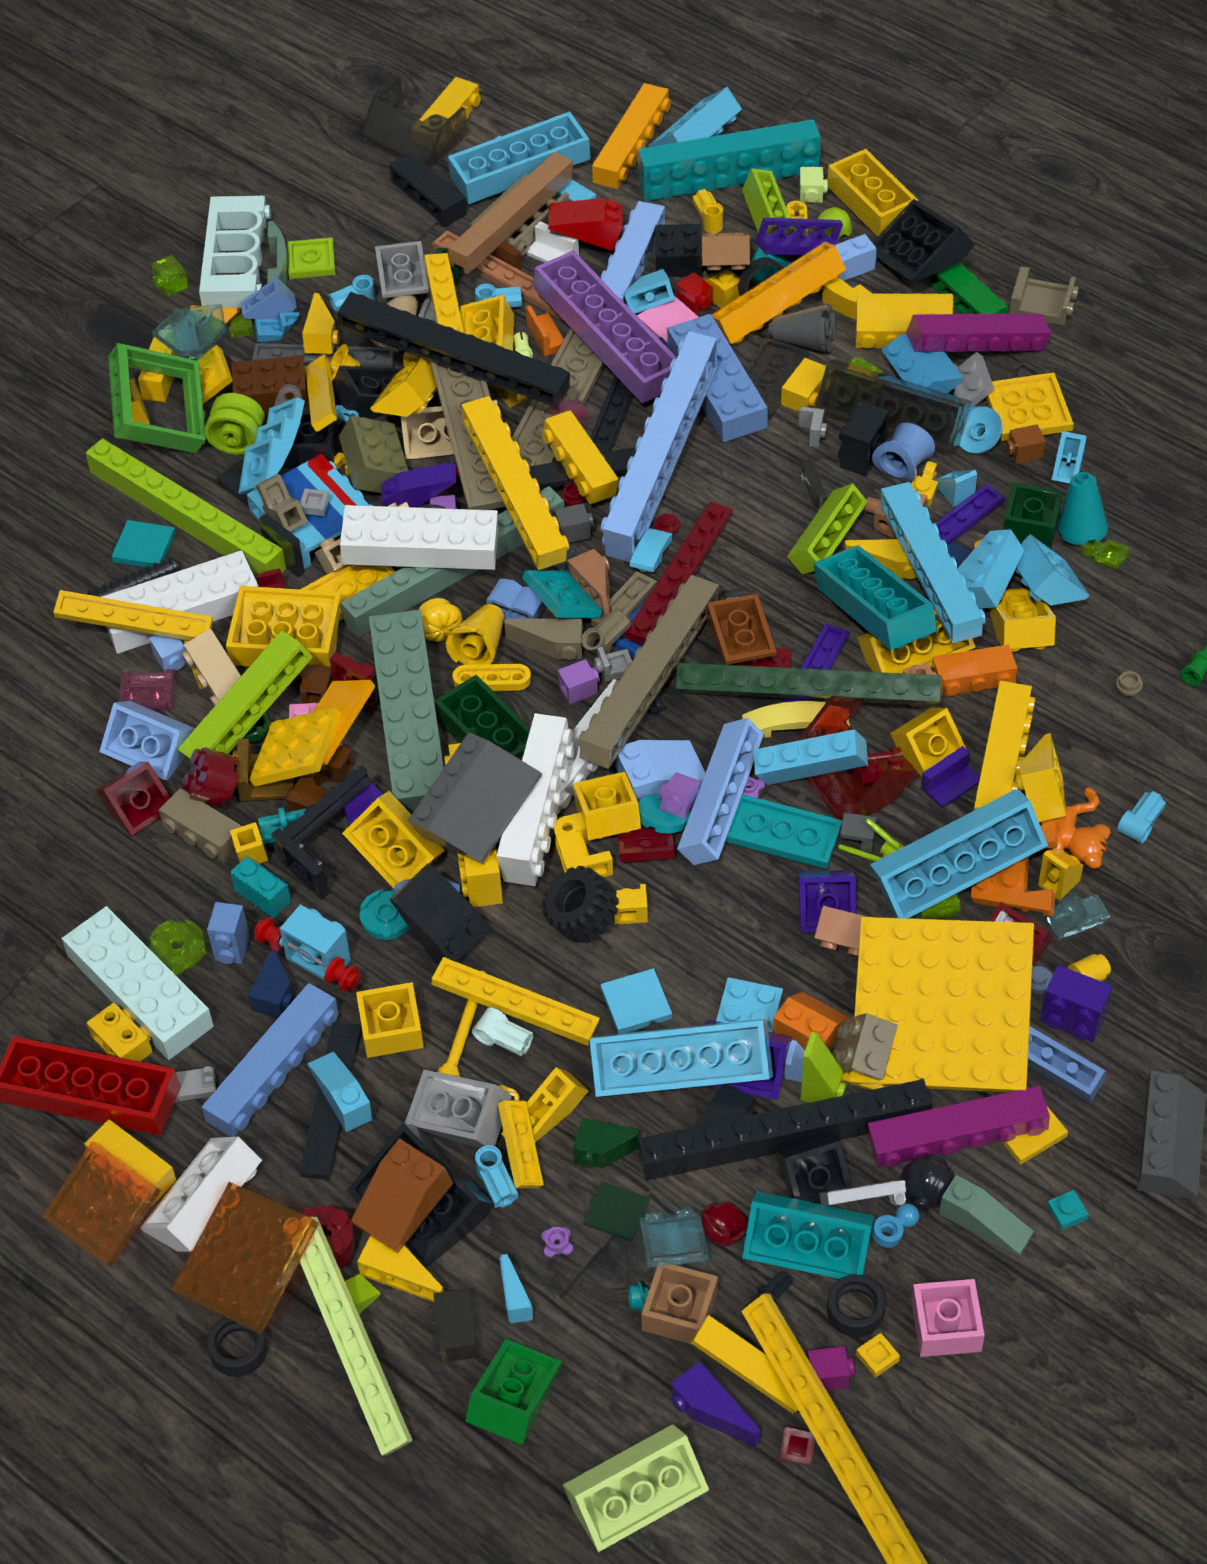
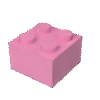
M975 1279L913 1284L911 1303L920 1357L982 1352L985 1335Z

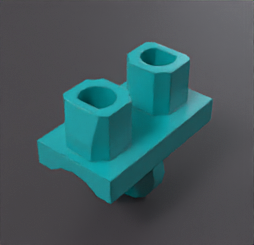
M283 807L278 808L279 814L258 818L263 844H268L270 848L274 847L276 841L271 837V834L278 828L283 831L290 822L299 819L306 809L285 813Z

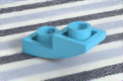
M648 528L633 553L630 567L638 568L643 572H654L662 562L664 550L672 541V533Z

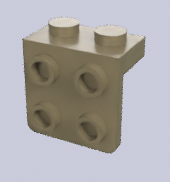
M868 1013L848 1018L842 1022L837 1030V1038L839 1040L832 1055L842 1068L843 1074L853 1071L877 1081L883 1080L897 1024Z

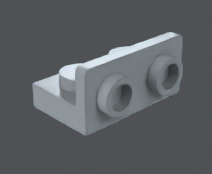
M979 353L973 354L960 366L954 364L965 379L955 387L954 391L956 398L962 403L966 402L974 407L995 390L984 358Z

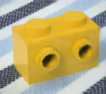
M112 1003L86 1022L91 1037L109 1056L141 1062L153 1053L149 1042L152 1040L149 1032L143 1026L138 1028L134 1024V1018L125 1008L121 1010L115 1003Z

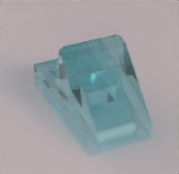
M1072 892L1054 908V916H1046L1058 939L1109 922L1110 914L1098 894L1080 900L1077 893Z

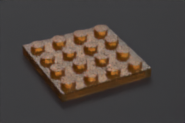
M228 1182L178 1276L172 1291L252 1331L262 1334L319 1223L312 1218Z

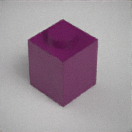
M845 1346L808 1351L807 1358L826 1391L849 1388L850 1376H854L855 1373L852 1357L847 1358Z

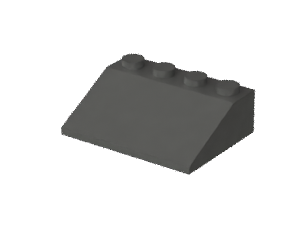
M468 732L408 822L423 838L483 864L543 774L492 742Z

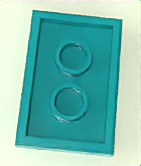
M524 571L522 579L556 618L601 617L603 610L568 571Z

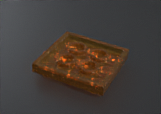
M91 1141L42 1217L104 1264L112 1266L154 1203L161 1189L101 1145Z

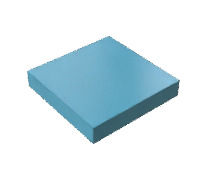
M654 968L600 984L601 992L618 1034L672 1019L671 1009Z

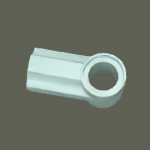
M491 1007L486 1009L472 1030L474 1037L481 1043L492 1046L495 1043L520 1056L526 1054L533 1040L532 1032L508 1021V1018L501 1011Z

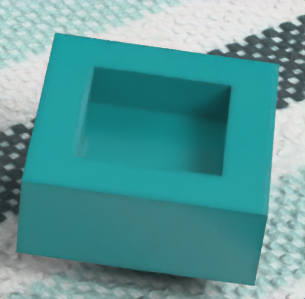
M1074 1190L1047 1202V1208L1061 1231L1088 1220L1089 1213Z

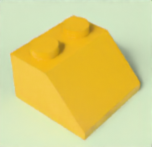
M929 708L890 733L896 747H900L902 755L913 765V769L920 776H922L924 771L960 747H965L947 708Z

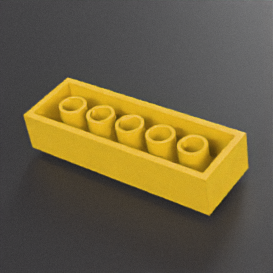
M1000 681L974 811L1017 788L1019 789L1016 775L1020 774V763L1025 757L1033 716L1030 713H1033L1035 697H1030L1032 686Z
M461 743L448 745L450 756H444L445 765ZM496 844L483 864L458 854L463 897H469V903L474 907L503 904Z

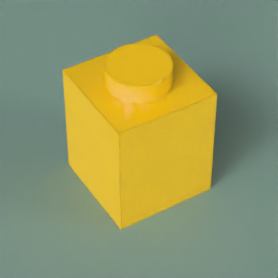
M256 822L230 830L240 862L248 856L258 864L268 861Z

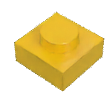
M881 1333L856 1350V1356L875 1378L900 1361V1355Z

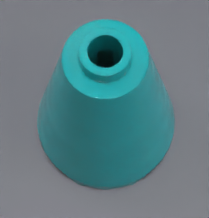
M1080 472L1071 478L1057 525L1058 533L1060 532L1061 538L1071 544L1087 545L1088 541L1094 539L1096 543L1105 538L1108 532V522L1096 478L1087 472Z

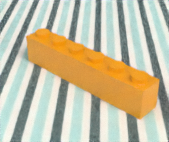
M646 83L643 84L593 163V183L618 189L621 183L626 181L629 170L636 164L638 149L645 148L648 139H652L656 126L661 124L664 113L670 109L669 89Z
M827 242L822 243L712 314L728 343H739L744 339L745 335L751 331L761 329L765 322L782 315L783 311L788 307L798 305L802 298L808 294L818 292L825 283L838 279L846 268L836 246Z

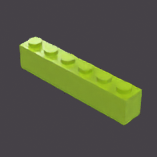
M281 630L185 739L178 750L190 762L192 753L196 748L201 750L207 747L229 754L238 744V739H242L313 656L299 641Z

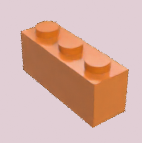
M1009 644L935 656L932 659V672L935 671L937 675H942L944 679L943 696H955L961 693L980 692L986 689L998 688L1000 681L1016 682L1017 665Z

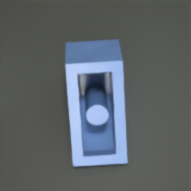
M278 277L241 302L242 315L245 319H278L279 312H293L297 308L295 294Z

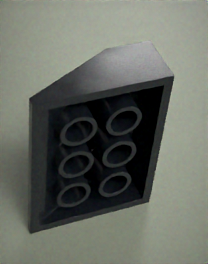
M915 199L872 242L876 247V258L913 283L959 263L975 246L959 226Z
M402 1123L347 1191L359 1203L361 1202L380 1162L398 1139L403 1140L445 1167L453 1184L404 1244L426 1269L476 1228L495 1204L420 1128Z

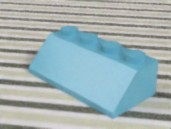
M728 87L698 102L648 146L653 147L716 136L724 130L722 128L724 124L729 125L737 119L735 115L742 108Z

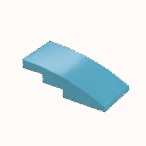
M296 397L269 408L267 424L258 427L255 444L246 447L239 488L240 494L256 490L257 484L279 472L297 434L304 400Z

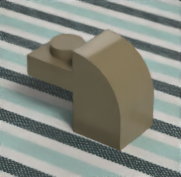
M275 474L256 485L264 503L262 508L265 514L269 515L289 532L308 522L298 499L290 497L281 475Z

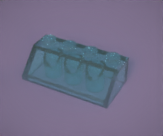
M222 304L176 309L152 331L153 336L181 357L189 356V359L201 358L227 332Z

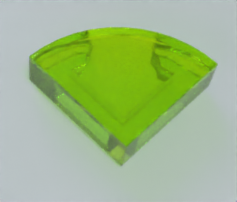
M242 314L237 316L230 325L231 338L254 333L251 319H245Z

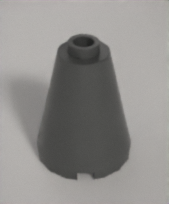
M824 304L774 317L773 322L769 323V335L773 336L774 341L822 352H831L834 348V345H830L831 339L836 338L835 312H830L829 310L832 308V305Z

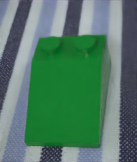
M505 1339L471 1393L465 1422L523 1445L539 1416L561 1368L562 1361Z

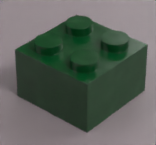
M1013 482L1003 530L1011 529L1021 543L1031 534L1047 547L1052 548L1063 491Z

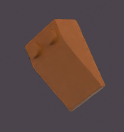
M758 594L707 603V624L713 642L726 665L777 655Z
M398 1139L380 1162L351 1219V1223L392 1251L398 1253L453 1182L445 1167L403 1140Z

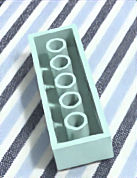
M107 906L62 938L67 956L112 1003H115L121 1010L125 1008L134 1018V1024L138 1028L143 1026L149 1032L152 1038L150 1042L168 1060L214 1027L209 1008Z

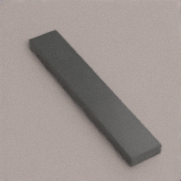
M255 343L252 360L303 355L304 364L307 366L324 354L304 353V345ZM340 346L334 347L333 354H325L329 361H331L334 353ZM348 346V354L360 363V367L394 369L395 348Z

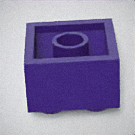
M853 870L798 872V904L801 932H816L823 906L856 914V877Z

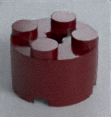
M207 747L201 750L196 748L191 756L192 766L190 772L183 778L182 789L187 790L192 800L222 808L224 806L222 801H229L234 792L238 779V772L234 771V764L239 765V760L236 756Z
M332 1206L304 1209L294 1227L310 1217H317L339 1269L344 1268L346 1265L349 1266L356 1254V1241L352 1223L347 1213Z

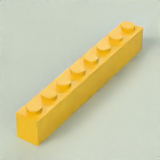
M490 396L462 404V422L537 569L540 570L565 562L567 550H569L568 540L565 535L561 536L558 521L555 516H551L547 499L541 497L537 480L531 478L529 465L525 459L522 460L518 443L512 441L508 424L506 422L503 423L501 420V412L498 405L493 404Z

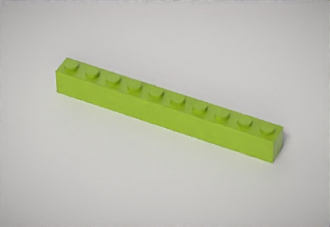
M103 438L85 452L90 473L220 554L226 556L242 550L254 575L275 569H281V572L286 570L282 548Z

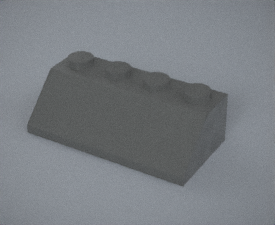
M1151 1071L1146 1088L1137 1190L1197 1200L1206 1094L1181 1075Z

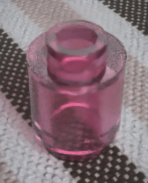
M581 400L562 401L558 408L552 407V416L571 410L581 425L582 420H587L586 405H582Z

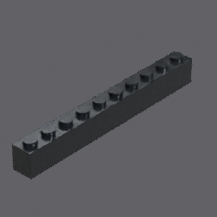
M350 292L337 311L339 328L555 408L559 407L570 388V372L561 367H555L539 359H533L517 351H511L495 343L479 339L474 335L462 333L452 327H446L430 319H424L408 311L394 308L387 303L375 301L365 295Z
M924 1079L638 1138L639 1158L645 1181L776 1154V1149L830 1132L839 1140L867 1135L868 1123L931 1110L932 1102Z

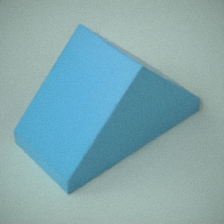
M1062 431L1052 480L1070 484L1071 478L1080 473L1087 436Z
M976 470L953 471L934 480L939 481L938 489L949 503L955 507L975 493L977 472Z

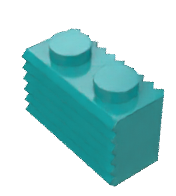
M249 856L245 857L231 870L235 893L239 892V895H243V898H247V901H251V904H255V907H259V910L262 909L271 918H275L290 904L291 897L288 890L289 887H287L288 884Z

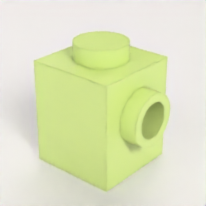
M800 167V201L803 203H823V193L828 191V180L823 179V167Z

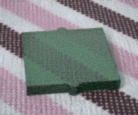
M602 1181L595 1198L590 1200L591 1207L584 1220V1225L632 1242L639 1225L644 1223L643 1216L649 1205L650 1198Z

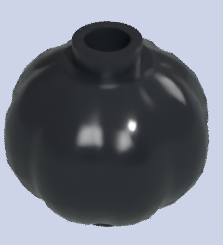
M926 1154L924 1157H918L909 1162L902 1170L900 1180H905V1195L912 1201V1205L919 1211L928 1212L930 1208H939L941 1206L942 1196L955 1175L947 1165L946 1160L937 1155Z

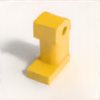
M581 812L559 818L554 828L556 836L555 846L564 873L567 872L568 868L573 867L576 869L577 866H584L585 868H592L601 877L613 875V860L610 851L589 855L586 846V828Z

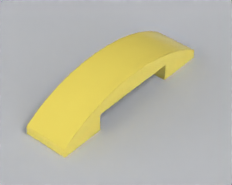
M785 702L761 707L742 715V719L749 718L764 734L763 738L771 737V731L815 727H823L824 733L850 730L847 707L827 702Z

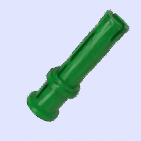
M1207 644L1201 651L1194 653L1189 665L1184 666L1180 671L1181 678L1188 685L1198 686L1203 681V675L1207 672Z

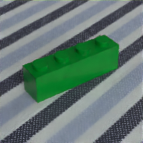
M961 262L925 278V282L938 294H953V308L960 314H1007L1008 306L1006 303L999 299L989 287L980 282L973 273H970Z

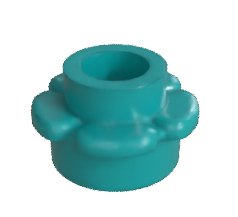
M637 1282V1285H629L628 1287L630 1309L639 1310L640 1312L643 1311L649 1293L648 1287H643L641 1282Z

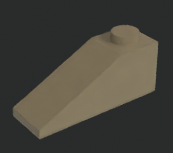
M505 618L506 639L555 659H582V619Z

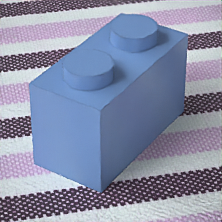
M215 902L207 928L214 958L216 961L225 964H242L250 938L243 905Z

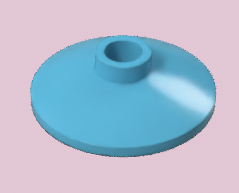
M978 407L965 414L959 422L956 434L961 448L971 454H980L994 447L1002 434L1003 425L1001 417L996 411L988 407Z

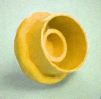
M435 598L423 603L419 607L424 636L428 641H445L449 633L462 623L461 611L448 600Z

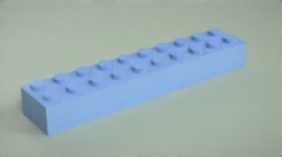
M688 331L685 340L682 339L680 341L678 357L672 360L670 375L663 380L662 394L660 398L656 397L654 401L652 417L646 419L645 433L643 437L640 436L637 440L635 456L629 458L627 464L628 472L625 477L622 476L620 479L617 497L613 496L609 507L610 513L608 517H604L602 520V545H605L606 556L630 562L639 541L650 527L717 370V338Z

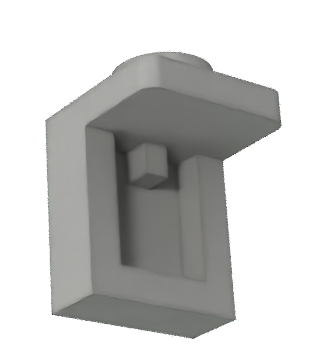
M800 407L799 427L810 428L809 446L819 447L821 438L826 437L827 423H824V409Z
M598 647V657L594 658L595 668L598 673L602 672L605 682L622 678L626 665L632 663L627 649L605 654L603 647Z

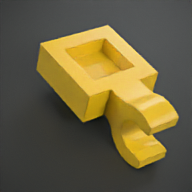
M927 461L923 476L916 475L911 485L914 491L927 495L926 505L930 506L938 489L939 481L934 480L937 473L935 471L937 463Z

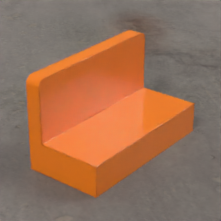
M531 305L527 306V327L544 357L557 353L564 339L549 313L536 316Z

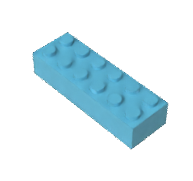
M567 112L448 156L450 177L459 191L465 196L467 203L471 204L506 191L525 173H532L554 152L573 160L572 166L589 160V138L571 112Z
M1017 788L870 864L889 909L897 918L908 919L1047 847L1048 843L1030 800Z
M767 1018L589 1038L596 1097L766 1080L773 1077Z

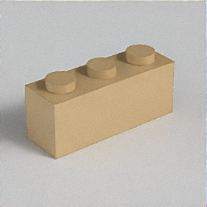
M210 628L183 645L185 652L182 653V656L189 667L195 666L199 673L196 675V678L203 689L208 687L213 696L210 697V700L215 707L241 675Z

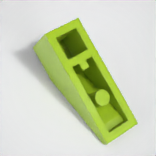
M811 1032L803 1055L801 1101L810 1103L844 1096L847 1084L842 1083V1068L818 1033Z

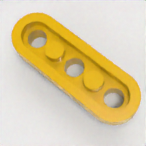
M523 664L461 665L453 671V684L455 687L476 674L493 691H519L526 689L531 683L530 670Z

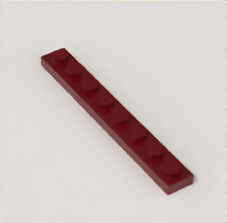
M711 501L708 503L633 619V625L626 630V639L645 644L649 631H654L659 616L666 613L670 600L677 597L680 585L686 583L691 575L694 576L731 519L732 508Z

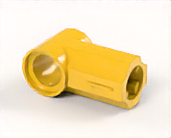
M706 189L699 190L692 197V201L703 221V229L708 233H718L723 229V206L716 203L711 192L706 191Z

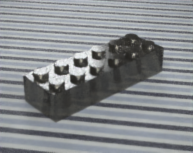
M834 359L826 364L815 408L824 409L826 413L849 420L852 410H857L863 401L889 410L887 432L894 434L899 424L912 423L929 433L935 443V447L952 452L959 448L972 401Z

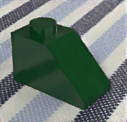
M582 1118L573 1147L574 1163H578L585 1168H605L639 1148V1130Z

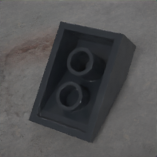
M340 365L332 382L334 396L341 406L347 410L356 411L361 418L373 419L382 416L384 413L373 412L370 408L395 374L401 369Z
M426 864L389 899L435 964H440L443 957L456 962L489 930L475 907L431 864Z

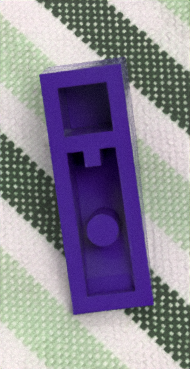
M450 462L399 472L382 483L381 503L389 506L395 502L399 506L407 502L410 508L419 507L456 483V464Z
M701 1362L671 1383L670 1399L680 1413L684 1411L690 1419L753 1446L760 1443L761 1430Z

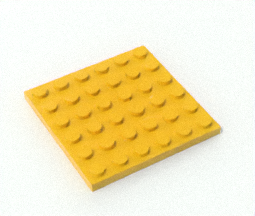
M861 917L855 1016L868 1013L897 1024V1029L883 1080L877 1081L851 1071L850 1084L882 1085L887 1087L924 1079L927 1089L1007 1093L1026 1090L1034 923Z

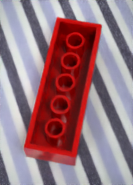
M15 1036L12 1037L0 1065V1103L105 1124L110 1119L121 1128L160 1136L163 1133L181 1087L174 1068Z

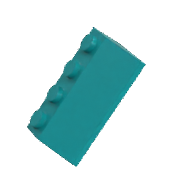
M757 1191L751 1204L742 1258L837 1279L849 1275L863 1276L875 1215Z

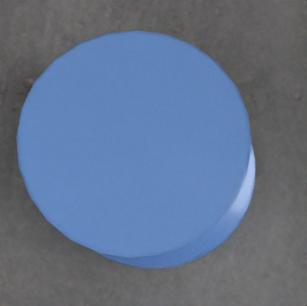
M901 423L896 427L891 441L884 442L876 448L872 455V461L875 467L882 473L900 481L911 482L917 475L916 466L933 455L935 443L929 433L923 428L912 423Z

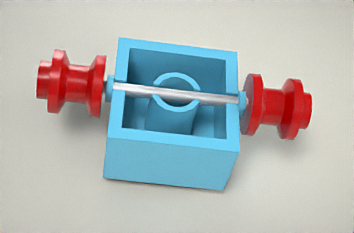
M300 904L279 928L276 927L275 919L271 917L260 920L256 925L254 933L255 940L258 943L270 942L269 947L274 952H278L284 947L286 959L329 984L335 981L339 982V989L343 992H347L350 989L353 990L358 985L361 978L359 975L360 970L355 965L346 967L351 961L346 931L338 922H331L322 917L317 910H309Z

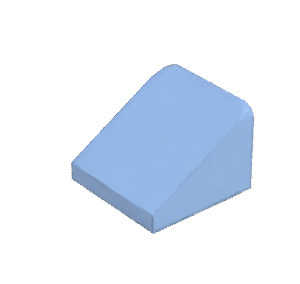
M792 1040L789 1045L784 1077L788 1080L802 1082L803 1055L805 1050L796 1040Z

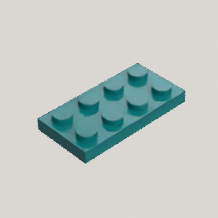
M742 794L725 842L827 869L841 832L843 820Z

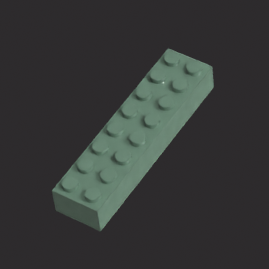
M421 610L369 616L392 793L409 813L415 811L444 769Z

